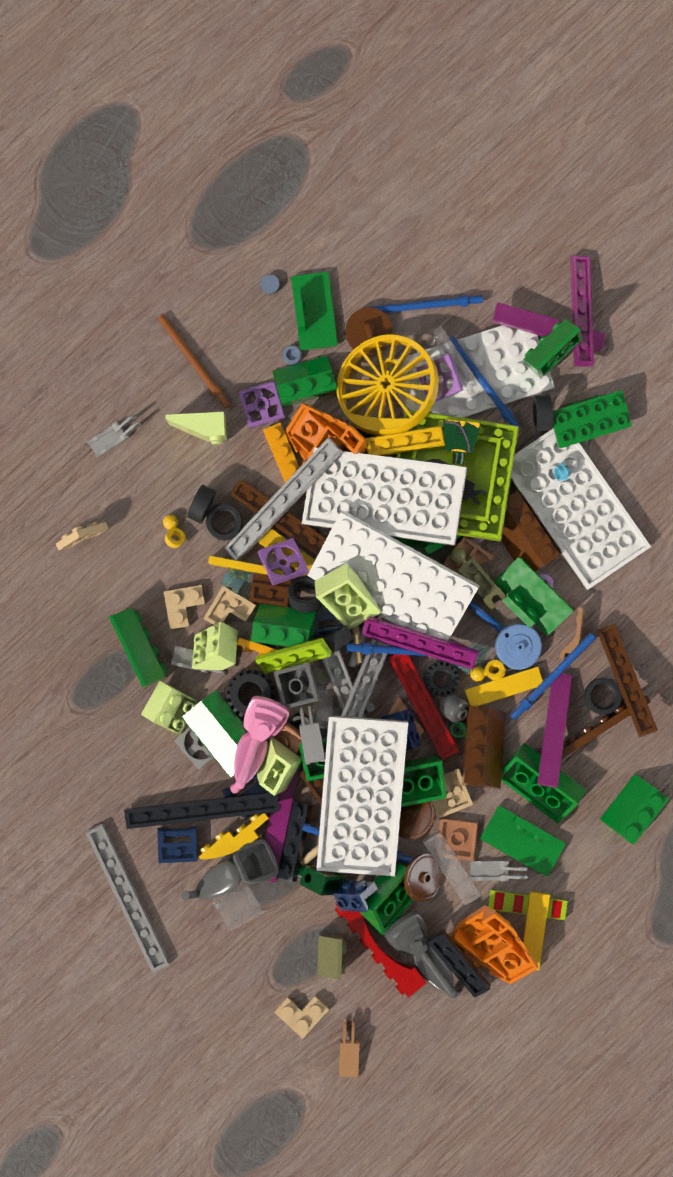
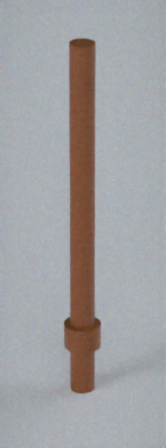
M164 314L160 315L157 319L209 387L211 395L218 399L224 409L229 407L231 404L223 395V390L214 383Z

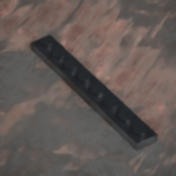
M270 792L126 808L124 813L127 829L279 812L280 804L278 794L274 796Z

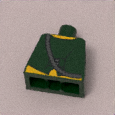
M444 419L445 451L453 452L452 464L464 465L465 454H473L481 427L480 422Z
M302 865L299 867L300 885L321 896L334 895L333 893L342 886V883L347 878V876L337 872L317 871V866Z

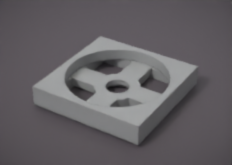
M189 727L174 741L199 770L213 756L205 746L198 745L199 739ZM189 733L194 739V744L187 749L185 747V737ZM198 750H203L208 757L206 759H196L193 757V754Z

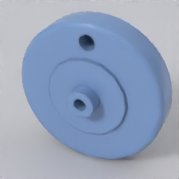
M513 623L499 632L495 641V651L498 659L504 665L512 669L521 670L532 666L538 660L542 651V642L539 634L532 627L529 628L526 624Z

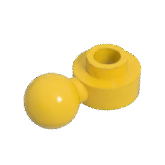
M171 514L167 515L163 519L164 527L169 529L165 535V542L171 548H179L185 541V534L182 530L176 528L178 525L177 517Z
M492 660L486 665L485 669L480 666L474 667L470 672V676L474 681H482L485 676L496 681L504 677L506 669L501 661Z

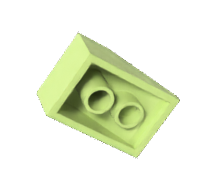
M224 412L165 415L169 425L207 442H211L213 445L223 444V441H227Z
M347 563L315 581L316 597L343 625H347L349 630L365 622L367 616L374 617L381 613L380 608L359 576Z

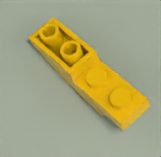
M267 813L253 815L250 818L252 822L249 825L245 826L243 824L235 831L237 835H234L230 830L227 833L222 831L215 837L217 841L213 845L208 843L200 850L202 854L199 858L201 860L213 859L238 851L241 847L253 842L260 836L256 829L268 820L269 816Z

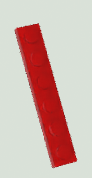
M394 654L388 657L441 760L459 752L409 655Z

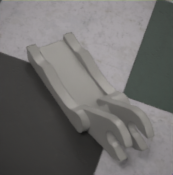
M135 414L128 417L122 424L120 421L115 422L112 426L87 441V444L90 445L97 458L130 437L129 434L141 425L140 421H138L127 430L124 429L137 418Z
M175 646L171 665L205 673L212 671L227 675L228 672L220 670L193 669L192 656L194 650Z
M308 706L310 723L306 724L303 708L300 707L302 724L299 727L306 765L325 761L319 721L313 722L311 706Z
M470 861V881H509V878L528 879L527 875H509V870L527 871V867L509 866V861Z

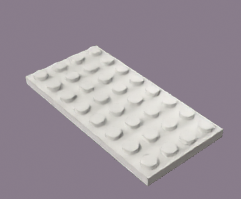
M502 325L457 340L504 404L555 388L550 371L540 379L523 360L525 353L529 349H534L539 345V338L536 334ZM450 343L426 350L433 361L447 354L452 355L464 389L461 392L435 402L429 413L465 418L497 407ZM418 352L408 355L401 368L403 369L421 354ZM426 359L421 361L419 364H417L403 376L416 373V368L427 364ZM440 363L442 372L446 373L451 370L446 364ZM395 365L389 366V371H392ZM430 374L425 375L427 381L430 380ZM440 375L438 376L439 383H442L443 377ZM419 378L403 382L405 384L421 385ZM454 378L448 380L447 387L449 391L452 388ZM398 388L423 402L426 399L424 390ZM438 388L437 396H441V392H440V389H439V388ZM397 393L398 398L408 410L418 411L422 406Z
M552 429L514 455L511 481L587 590L651 547L580 443L559 448L554 430ZM559 463H563L564 466L567 465L570 469V476H568L567 481H558L554 476V467L558 466Z
M343 451L307 489L302 524L333 528L340 512L343 510L391 537L455 545L467 468L361 453L353 454L352 452Z
M343 510L340 512L307 575L317 580L347 563L359 576L380 608L381 613L378 614L379 616L396 625L447 641L480 586Z
M329 715L317 871L395 876L408 721Z

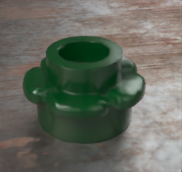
M461 721L452 722L448 727L451 737L454 739L465 737L466 724Z

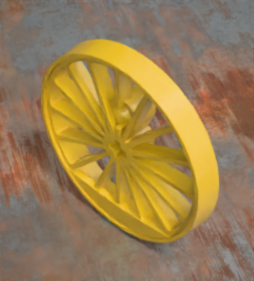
M381 335L361 343L345 359L337 378V397L344 414L355 427L375 436L406 432L415 427L427 416L433 407L439 388L438 371L432 357L417 342L400 335ZM391 345L390 356L384 361L381 346ZM396 346H407L397 362L394 359ZM376 348L382 375L366 355V353ZM412 349L421 354L403 369L401 368ZM364 356L379 378L355 366V364ZM426 359L429 366L428 369L403 376ZM395 365L392 371L388 370L389 366ZM355 369L375 381L348 379L351 370ZM430 374V385L403 383ZM346 384L371 386L346 394ZM398 388L429 390L423 402ZM370 393L349 410L346 400ZM396 393L422 406L414 415H411ZM392 396L395 397L409 418L396 419ZM375 398L364 416L354 414ZM387 398L392 419L383 418ZM381 400L378 418L370 417Z

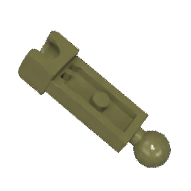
M456 548L452 551L451 559L455 563L461 564L457 568L459 573L480 585L476 593L488 608L493 609L495 604L492 602V597L496 595L504 599L505 594L496 586L473 557L470 556L466 559V553L461 548Z

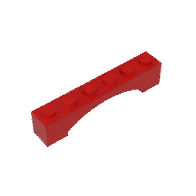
M335 902L337 914L341 918L345 917L349 922L347 924L348 928L353 934L358 933L361 937L359 941L365 949L370 948L373 952L371 957L377 964L381 963L384 966L383 972L390 980L393 978L396 981L397 985L395 987L402 996L406 994L409 998L427 983L414 964L410 967L398 962L377 944L366 925L364 916L360 912L341 910Z

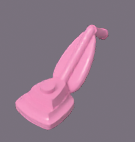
M254 696L248 704L244 716V728L248 733L241 737L237 745L234 760L236 782L231 785V792L238 793L254 777L267 753L266 739L273 738L285 725L289 717V709L281 703L266 697Z

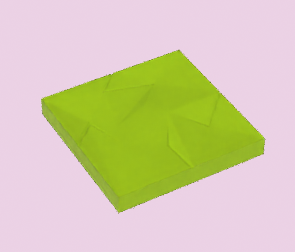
M408 410L411 415H414L417 412L414 410ZM404 411L403 419L409 418L407 413ZM428 413L419 424L408 431L442 426L444 435V419L480 422L481 427L473 454H465L464 465L452 464L453 452H446L445 446L399 453L396 458L423 462L430 459H440L448 463V465L466 467L465 479L476 484L474 490H483L486 495L477 494L476 499L481 502V505L474 503L471 497L467 501L462 499L457 535L501 542L519 426Z

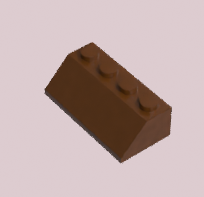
M516 491L507 499L501 542L514 561L521 557L534 571H537L560 554L519 492Z
M468 707L462 786L501 789L506 712L489 707Z

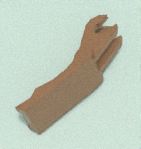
M579 606L576 617L577 632L572 641L561 651L560 659L562 661L566 658L565 655L570 654L582 641L585 610Z
M343 1019V1040L340 1039L339 1077H358L360 1040H354L355 1019H352L351 1040H346V1019Z

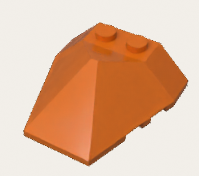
M305 403L301 404L285 430V434L295 452H299L304 462L302 464L313 454L314 447L319 448L328 437L342 451L352 452L353 454H365L367 451L366 439L353 426Z
M486 905L459 921L449 934L450 938L467 958L473 962L476 968L481 966L489 970V974L509 984L538 969L537 963L511 924Z

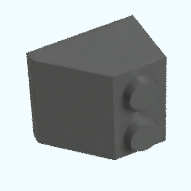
M310 662L274 672L281 702L285 707L292 708L320 700Z

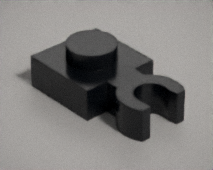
M465 479L462 499L467 501L471 497L474 503L481 505L476 496L477 494L485 496L486 493L483 490H474L476 484Z

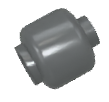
M450 694L442 698L440 712L451 722H459L468 715V703L457 694Z

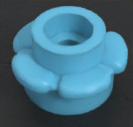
M563 463L555 466V478L558 481H567L568 476H570L569 467L567 465L564 466Z

